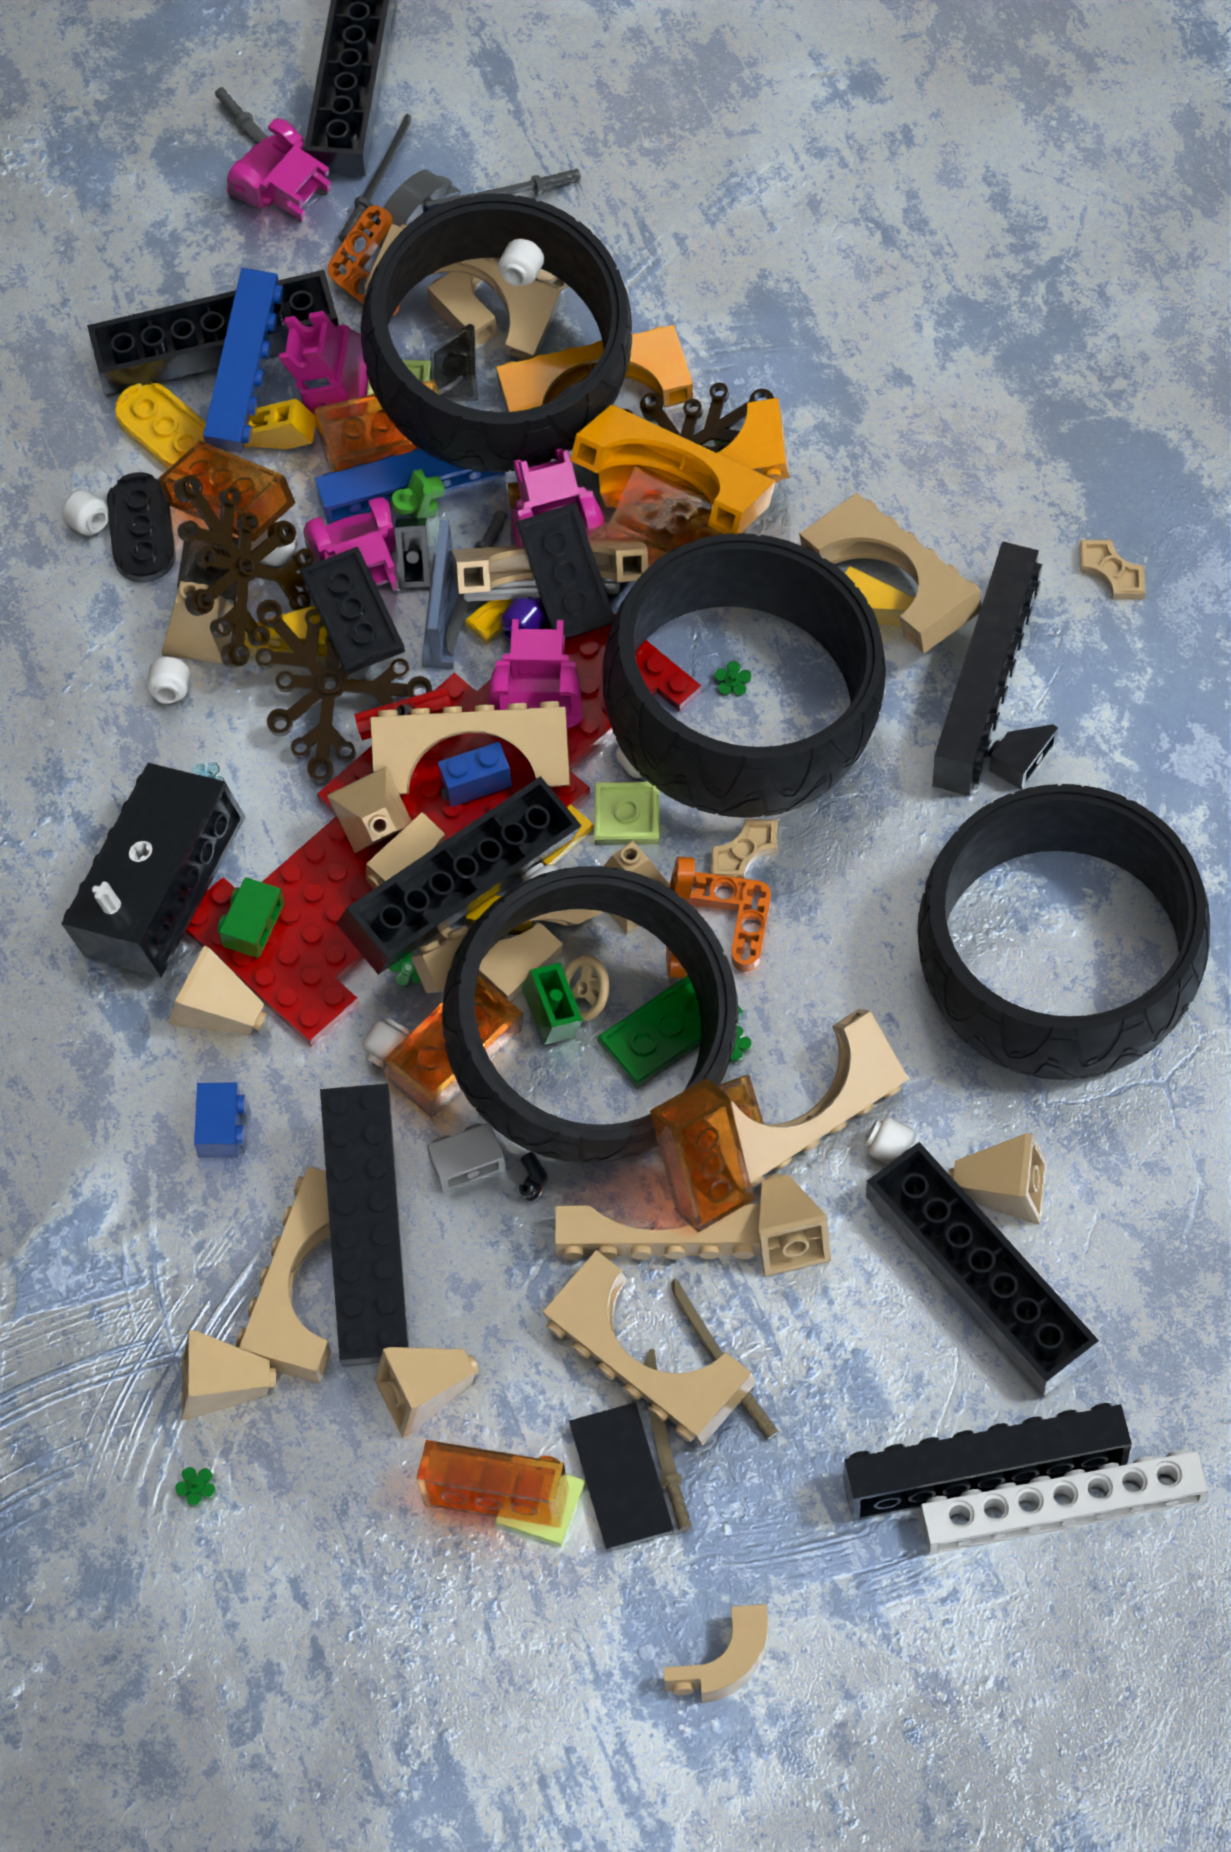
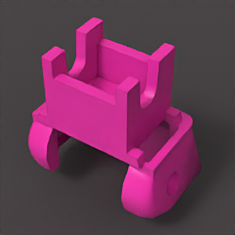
M276 118L268 126V130L274 133V135L266 137L256 144L240 161L237 160L230 169L227 178V193L231 199L258 207L259 209H263L265 206L270 207L274 203L303 222L306 217L305 211L301 208L319 188L327 193L331 190V181L325 178L329 174V167L304 151L303 136L298 134L288 121Z
M324 311L309 313V320L314 325L312 327L302 325L295 316L286 317L284 323L289 328L286 351L279 353L278 359L296 379L295 385L298 390L301 389L302 404L311 413L321 417L359 413L363 408L368 389L367 368L363 360L361 335L350 329L347 325L335 326ZM328 377L331 385L309 389L304 381Z
M563 448L554 449L555 461L528 467L525 460H512L521 499L515 500V506L510 508L511 545L523 546L515 524L517 521L573 503L577 504L587 537L597 527L605 524L602 511L594 498L593 491L585 489L583 486H577L569 450H563Z
M375 498L368 501L372 513L343 518L326 526L321 517L314 518L306 523L303 529L306 549L312 552L316 562L358 547L376 586L389 582L392 591L398 589L397 580L394 575L395 566L391 558V553L396 551V539L390 505L385 498Z
M512 619L510 654H503L502 661H496L489 684L488 702L489 705H494V710H507V704L527 703V709L540 708V702L559 701V707H566L567 729L581 722L583 714L576 662H570L569 656L565 655L563 620H557V629H519V619Z

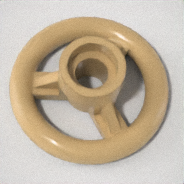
M585 955L572 960L565 968L564 973L570 986L573 974L582 966L581 979L571 991L575 1000L577 998H585L592 1006L587 1011H580L583 1021H589L598 1016L606 1005L609 996V977L605 967L598 959Z

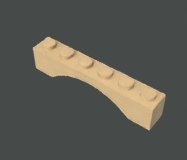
M569 909L540 915L528 921H546L570 926L578 925L603 912L587 909ZM466 926L447 933L449 939L441 943L436 939L419 947L421 952L411 957L426 993H436L444 990L455 952L468 932Z
M726 1204L713 1215L697 1223L666 1230L638 1229L623 1225L603 1216L591 1206H556V1255L567 1260H579L584 1256H591L597 1250L609 1260H613L617 1256H631L637 1260L649 1259L651 1256H665L673 1260L682 1259L685 1256L716 1259L720 1255H734L738 1259H749L754 1255H761L759 1238L760 1204Z

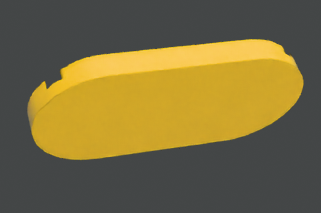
M152 382L151 385L142 386L139 383L129 386L119 395L115 410L118 425L167 470L177 474H194L204 470L213 462L217 449L205 447L203 434L206 422L165 386Z

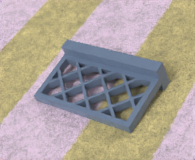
M440 520L437 551L433 556L422 652V667L454 669L456 647L454 654L449 656L444 641L459 595L453 579V543L449 520Z

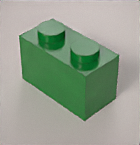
M245 877L241 886L234 889L230 901L231 908L227 915L224 914L221 917L217 931L220 934L223 947L260 958L285 903L281 888Z
M561 963L530 969L522 990L543 1044L547 1045L575 1038L583 1019Z

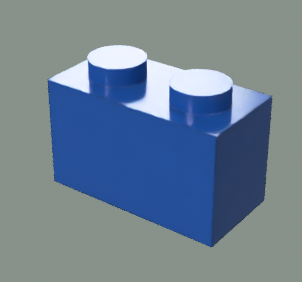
M499 742L438 762L440 780L451 807L512 787L510 767Z
M237 1082L197 1083L194 1146L198 1158L238 1157L239 1145H244L245 1127L240 1125V1115L246 1114V1095L240 1094Z

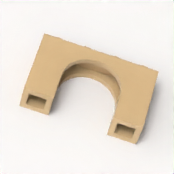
M491 258L498 262L500 260V258ZM540 269L535 279L539 282L541 280L552 282L561 292L569 287L562 280L543 269ZM450 272L444 277L437 278L427 287L429 304L475 351L498 335L496 317L474 295L477 287L484 281L466 273Z

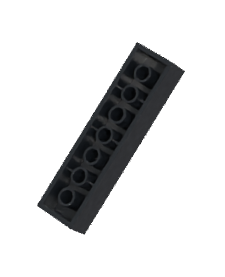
M331 0L304 146L306 153L329 167V174L366 176L396 0Z
M324 270L279 280V285L283 286V296L281 304H275L274 313L277 314L275 331H269L267 341L271 342L269 356L286 351L289 328L284 323L286 317L295 316L302 325L312 327L314 325L309 320V313L324 311L335 326H339ZM236 290L87 325L104 395L123 391L129 386L139 383L144 386L151 384V382L157 383L219 368Z
M1003 541L1001 543L934 755L933 787L970 796L973 784H980L984 768L982 763L984 758H988V752L992 743L990 739L992 731H996L1000 718L999 708L1001 704L1004 705L1009 687L1007 686L1008 679L1013 677L1015 671L1016 653L1021 651L1025 637L1023 631L1025 625H1029L1033 607L1031 605L1033 598L1037 599L1041 581L1039 579L1043 564L1038 563L1039 550Z
M540 776L348 906L338 920L337 925L379 975L518 879L532 867L570 843L582 825Z
M388 1083L320 1089L339 1360L341 1366L379 1363L383 1349L388 1347L409 1348L390 1090Z
M920 1142L867 1180L866 1198L1043 1396L1047 1395L1097 1355L1099 1340Z
M1101 1403L1093 1406L1089 1411L1077 1413L1076 1410H1066L1058 1413L1053 1418L1031 1417L1018 1425L1008 1426L1006 1423H1001L989 1427L988 1431L974 1433L972 1430H965L954 1434L952 1438L939 1440L938 1437H930L921 1440L917 1445L905 1447L904 1444H894L886 1447L882 1452L870 1454L869 1451H859L853 1453L849 1458L844 1459L843 1477L852 1522L919 1509L921 1504L936 1496H946L947 1499L960 1497L963 1492L972 1489H980L982 1492L995 1490L998 1485L1004 1483H1015L1016 1486L1028 1484L1032 1479L1040 1476H1049L1050 1479L1064 1477L1065 1473L1077 1469H1082L1085 1472L1096 1471L1100 1466L1108 1463H1118L1119 1466L1127 1465L1132 1442L1122 1405L1112 1406L1111 1403Z

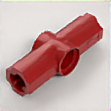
M444 687L355 713L354 716L358 732L363 741L372 738L371 717H378V711L397 710L400 705H407L411 709L430 708V714L443 713V707H453L448 688Z

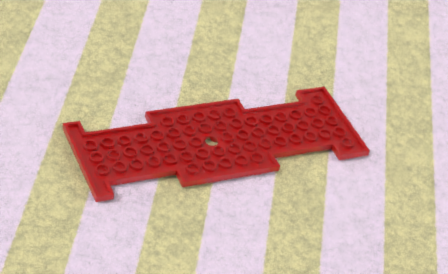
M612 625L565 640V655L569 656L570 662H576L583 719L578 725L567 729L570 786L550 787L566 807L570 804L576 807L590 794V787L572 773L571 770L613 733L603 696V659ZM647 640L644 641L635 653L640 674L652 695L659 694L679 712L702 692V685ZM454 672L435 689L447 687L453 707H462V712H475V706L489 705L488 690L490 680L476 691ZM481 733L461 734L437 743L422 756L412 773L409 795H400L411 821L422 812L445 833V840H447L527 786L536 777L526 756L506 740ZM499 742L510 767L512 787L451 807L449 800H445L441 796L443 785L440 780L438 762ZM372 746L317 793L318 800L335 815L336 813L327 795L373 773ZM336 815L264 879L262 883L281 888L285 904L260 958L225 948L222 945L220 934L217 931L221 917L224 914L227 915L231 908V896L235 889L224 877L207 890L186 933L202 948L204 946L210 948L270 1010L312 1046L359 1004L358 997L339 980L364 957L339 928L337 922L348 906L373 890L366 880V863L399 833L355 853Z

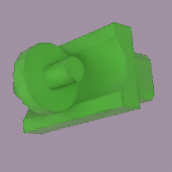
M422 469L413 470L408 487L393 493L391 506L398 514H409L411 518L436 516L438 503L435 498L443 497L444 485L438 475L425 477Z

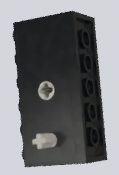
M147 763L142 774L138 776L131 795L124 802L117 821L109 830L99 854L95 856L85 880L81 882L78 893L70 908L66 910L61 923L85 958L162 978L246 817L225 781Z

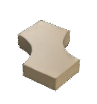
M1080 540V572L1093 574L1101 578L1109 586L1113 599H1145V572L1143 565L1132 564L1121 558L1115 551L1112 540Z
M745 819L741 833L733 841L725 845L712 847L711 874L744 878L746 871L754 861L766 855L777 854L778 820Z

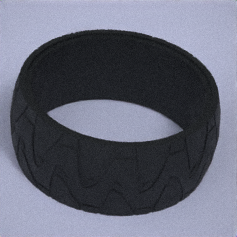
M500 193L474 195V197L466 196L438 205L416 218L413 223L411 222L398 234L376 266L368 284L361 317V346L363 360L367 368L366 374L378 402L390 421L394 422V426L403 436L421 450H426L429 455L441 461L445 460L447 461L446 463L475 471L509 472L511 470L512 472L514 471L512 460H525L528 467L550 462L551 459L555 460L554 449L572 450L576 434L611 404H614L627 373L631 357V307L619 270L616 269L617 265L611 254L595 234L593 235L590 229L580 221H576V218L548 203L538 202L536 199L519 195ZM514 239L532 241L541 249L544 255V264L541 269L556 276L572 288L591 311L599 328L604 352L589 375L567 394L552 402L527 410L513 412L483 411L454 403L435 393L418 380L407 368L392 342L388 325L399 303L417 283L441 268L465 260L501 258L508 243Z
M735 533L720 534L694 540L693 543L688 542L663 555L638 578L620 604L605 646L603 696L609 722L621 751L636 771H639L640 775L652 786L655 785L656 789L686 806L695 807L699 811L711 814L717 813L721 816L754 818L761 817L762 815L766 817L800 808L816 800L838 783L859 759L872 735L882 707L886 677L884 647L877 619L866 597L842 570L826 558L823 559L821 555L806 547L803 548L796 543L772 536H757L756 534L738 533L737 535ZM716 607L755 609L781 617L797 625L815 638L829 652L837 663L846 682L850 706L830 726L808 738L793 743L766 747L730 744L700 734L678 721L666 711L646 686L640 674L635 653L644 641L658 628L684 614Z
M1058 784L1042 785L1022 789L1014 794L1010 793L994 800L993 803H989L975 812L958 828V831H955L939 853L925 883V893L922 895L918 913L917 934L920 962L930 994L945 1020L966 1044L969 1043L971 1048L990 1061L1029 1076L1031 1074L1038 1078L1056 1080L1084 1079L1100 1076L1102 1073L1107 1074L1132 1064L1142 1058L1143 1054L1149 1053L1159 1045L1179 1024L1187 1013L1190 1002H1193L1207 966L1210 948L1209 903L1201 876L1185 844H1182L1177 834L1153 812L1148 811L1147 808L1133 800H1127L1122 795L1101 788L1082 787L1075 784H1062L1060 786ZM1038 852H1076L1104 859L1121 867L1140 880L1156 896L1168 914L1175 931L1179 954L1164 977L1145 994L1130 1003L1113 1010L1086 1016L1049 1015L1022 1008L1003 999L983 985L970 972L955 949L949 934L947 921L950 913L965 890L975 880L1001 863L1026 854Z
M578 866L543 873L522 882L493 902L474 922L456 950L451 963V969L448 971L443 996L442 1032L443 1038L446 1040L444 1044L450 1067L459 1087L470 1104L476 1107L479 1115L496 1131L526 1150L544 1157L574 1163H606L637 1156L661 1145L681 1132L705 1109L723 1080L734 1051L738 1029L736 1023H738L739 1016L738 997L727 956L723 954L724 950L718 938L700 913L683 897H678L676 892L654 879L635 872L603 866ZM569 909H587L602 911L628 919L645 928L664 943L679 960L690 979L698 1001L701 1018L699 1054L693 1074L685 1090L669 1104L642 1118L615 1124H586L549 1114L532 1105L511 1088L498 1073L483 1046L475 1014V988L481 961L488 951L512 929L528 920L547 913Z

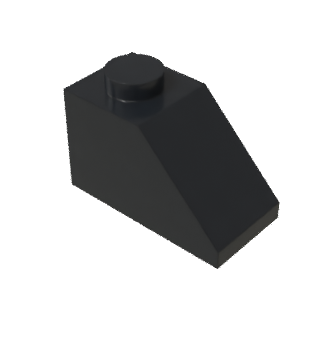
M427 517L396 519L395 539L399 589L430 587V547Z
M1051 724L1007 732L1001 741L996 740L988 752V757H990L989 771L1022 790L1055 746L1058 727Z

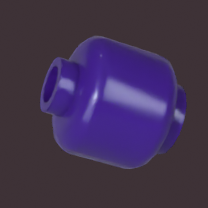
M533 597L513 599L500 618L502 634L511 641L512 619H519V629H542L547 622L546 614L542 610L543 605Z

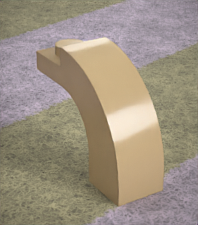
M767 1604L731 1607L732 1638L726 1651L710 1663L663 1667L665 1692L672 1691L674 1695H689L695 1689H701L702 1703L725 1698L742 1688L757 1672L765 1656L768 1641Z

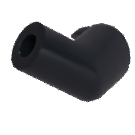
M528 1152L520 1159L528 1176L524 1184L519 1185V1192L525 1199L535 1200L541 1196L548 1181V1174L536 1153Z

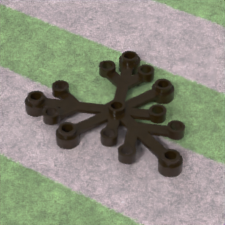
M715 383L709 390L712 401L704 429L695 435L698 419L703 415L701 402L697 399H689L684 403L685 420L681 434L665 413L666 406L659 394L648 393L644 395L640 401V409L645 419L656 421L660 427L703 446V444L710 440L731 443L740 431L729 428L746 419L747 403L755 402L760 398H766V400L773 399L774 396L767 389H757L751 394L747 403L720 419L724 403L729 399V391L724 383ZM717 391H724L723 395L715 396ZM651 402H656L653 406H647ZM691 407H698L695 412L688 411ZM623 409L625 411L632 413V411L629 409ZM722 443L719 444L717 447H703L717 453L729 444ZM702 492L705 505L712 509L709 499ZM687 497L658 499L656 502L645 506L641 505V502H636L638 510L642 513L652 512L655 506L661 503L659 514L649 524L651 535L658 542H667L676 533V528L671 518L675 503L683 519H693L698 513L695 501ZM686 506L693 507L689 512L683 511ZM661 523H666L663 528L656 527Z
M186 475L176 480L174 484L175 496L182 502H192L210 530L199 528L196 522L189 520L178 526V536L183 541L195 540L222 547L227 556L217 554L211 547H205L196 552L195 560L202 568L211 566L227 570V572L206 590L198 589L190 592L186 596L185 605L188 612L194 616L207 614L213 609L214 600L235 583L234 607L221 618L213 620L210 624V631L216 638L228 636L232 631L231 643L224 645L221 650V660L228 668H238L245 665L250 656L249 649L244 644L245 631L248 634L249 642L253 646L265 645L270 640L269 630L264 626H258L247 610L248 583L255 577L277 582L288 598L289 605L293 611L310 607L311 597L301 575L296 572L313 563V554L306 548L297 550L292 554V558L279 569L258 564L277 547L290 545L296 537L294 525L285 520L271 524L267 532L268 538L251 551L252 532L258 528L259 522L253 513H246L237 519V528L239 529L237 547L232 540L234 506L241 501L240 491L233 486L221 490L219 494L221 502L219 520L202 495L203 485L200 479L193 475ZM189 483L192 486L193 492L190 490ZM228 492L232 495V501L228 498ZM245 519L250 522V528L246 526ZM187 526L191 530V536L186 532ZM204 553L209 557L208 562L204 559ZM301 554H302V555L304 556V558H305V563H303V562L301 561V558H300V555H301ZM296 587L302 588L303 591L299 592ZM298 597H299V598L301 599V601H302V606H300V605L298 604V601H297ZM219 623L223 626V632L219 630ZM257 632L261 634V641L257 638Z
M264 600L257 607L256 614L260 624L267 628H273L294 652H274L269 648H261L255 656L258 666L262 669H270L274 665L305 667L314 675H293L289 671H282L276 676V685L281 692H290L294 688L310 689L311 691L289 709L279 708L271 711L267 717V725L273 735L278 737L286 736L292 731L293 722L322 700L319 724L303 737L296 738L291 743L292 753L298 759L308 757L311 747L317 743L316 756L307 765L309 777L315 783H326L333 776L334 769L329 759L330 743L336 749L337 757L342 762H350L356 755L354 745L346 741L332 725L335 699L339 698L344 692L372 694L383 706L396 702L391 696L410 698L416 696L414 692L418 688L425 689L426 693L433 691L431 682L423 676L413 677L408 684L393 683L396 679L403 680L407 678L410 672L408 662L401 658L393 660L390 668L373 681L348 679L357 671L346 675L342 666L338 669L339 658L334 647L329 645L330 638L328 635L325 638L327 656L324 668L317 660L320 629L324 625L321 619L316 624L309 622L311 616H319L316 609L309 610L305 615L307 633L304 645L282 619L283 612L278 602ZM268 612H274L276 614V617L273 620H267L264 618L266 613ZM264 654L271 656V660L267 663L260 661V657ZM397 665H403L406 669L403 673L399 674L394 671V668ZM288 677L291 679V683L288 686H282L280 680ZM328 681L336 683L335 688L331 690L326 689L324 686ZM400 705L398 707L401 710L400 715H405L404 706ZM283 720L287 724L285 728L277 729L275 727L276 722ZM298 744H305L307 746L306 750L301 753L295 751V747ZM348 747L352 752L348 756H342L340 754L341 749ZM324 767L327 769V772L323 776H318L315 774L316 769Z

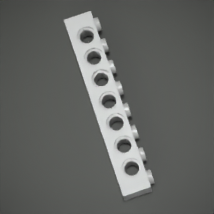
M1176 1450L1164 1458L1154 1459L1152 1456H1145L1134 1460L1132 1464L1119 1466L1118 1463H1108L1100 1466L1098 1470L1091 1472L1077 1469L1065 1473L1064 1477L1050 1479L1049 1476H1040L1032 1479L1028 1484L1018 1486L1015 1483H1004L998 1485L995 1490L982 1492L980 1489H972L963 1492L960 1497L947 1499L946 1496L932 1497L926 1503L921 1504L920 1516L929 1555L1203 1503L1206 1501L1208 1487L1198 1451L1188 1453L1187 1450ZM1169 1475L1174 1479L1175 1483L1164 1485L1159 1482L1157 1477ZM1133 1481L1141 1489L1137 1492H1130L1124 1488L1123 1483ZM1092 1488H1100L1106 1493V1496L1097 1499L1092 1497L1088 1491ZM1064 1494L1070 1497L1072 1502L1068 1505H1060L1054 1500V1497ZM1024 1501H1031L1036 1504L1037 1509L1032 1512H1026L1021 1509L1019 1504ZM992 1507L998 1508L1003 1515L996 1519L990 1518L985 1514V1510ZM955 1514H962L969 1521L964 1525H956L950 1518Z

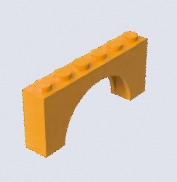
M660 326L641 333H631V357L625 377L636 380L649 387L654 393L659 394L663 398L666 407L682 404L689 399H693V382L675 326ZM602 340L586 346L570 347L560 352L547 355L541 354L534 358L518 362L511 361L504 365L496 366L498 386L506 412L527 410L552 402L563 390L584 380L596 366L604 352Z
M773 398L747 403V416L741 431L728 446L717 453L775 480L776 483L782 479L790 478L783 414L779 399ZM617 465L606 468L598 473L600 494L606 508H623L628 504L636 502L653 503L658 499L670 497L684 498L689 494L702 492L689 481L673 473L649 466Z
M613 404L576 434L570 461L595 473L617 465H642L673 473L689 481L706 495L712 505L708 526L724 534L735 533L737 535L752 524L769 507L776 483L775 480Z

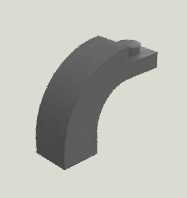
M425 169L412 175L401 184L383 208L390 212L392 224L399 227L402 224L409 225L420 215L430 210L425 208V202L460 196L461 190L453 186L450 179L444 176H436ZM379 216L375 221V224L377 225L381 223ZM386 236L383 238V240H382L381 243L379 244V247H380V248H382V245H383V243H384V241H385Z

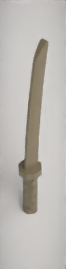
M674 1279L671 1282V1287L676 1300L716 1361L724 1353L710 1334L679 1281ZM752 1388L740 1403L744 1405L747 1412L756 1421L755 1423L762 1429L768 1440L772 1439L779 1431L753 1397L754 1389Z
M650 1349L644 1365L657 1370L655 1350ZM649 1410L663 1478L660 1479L661 1485L669 1493V1499L672 1503L673 1512H675L674 1516L676 1522H678L679 1531L686 1532L692 1529V1523L689 1520V1513L683 1500L684 1497L680 1487L683 1481L681 1474L676 1472L666 1423L658 1419Z

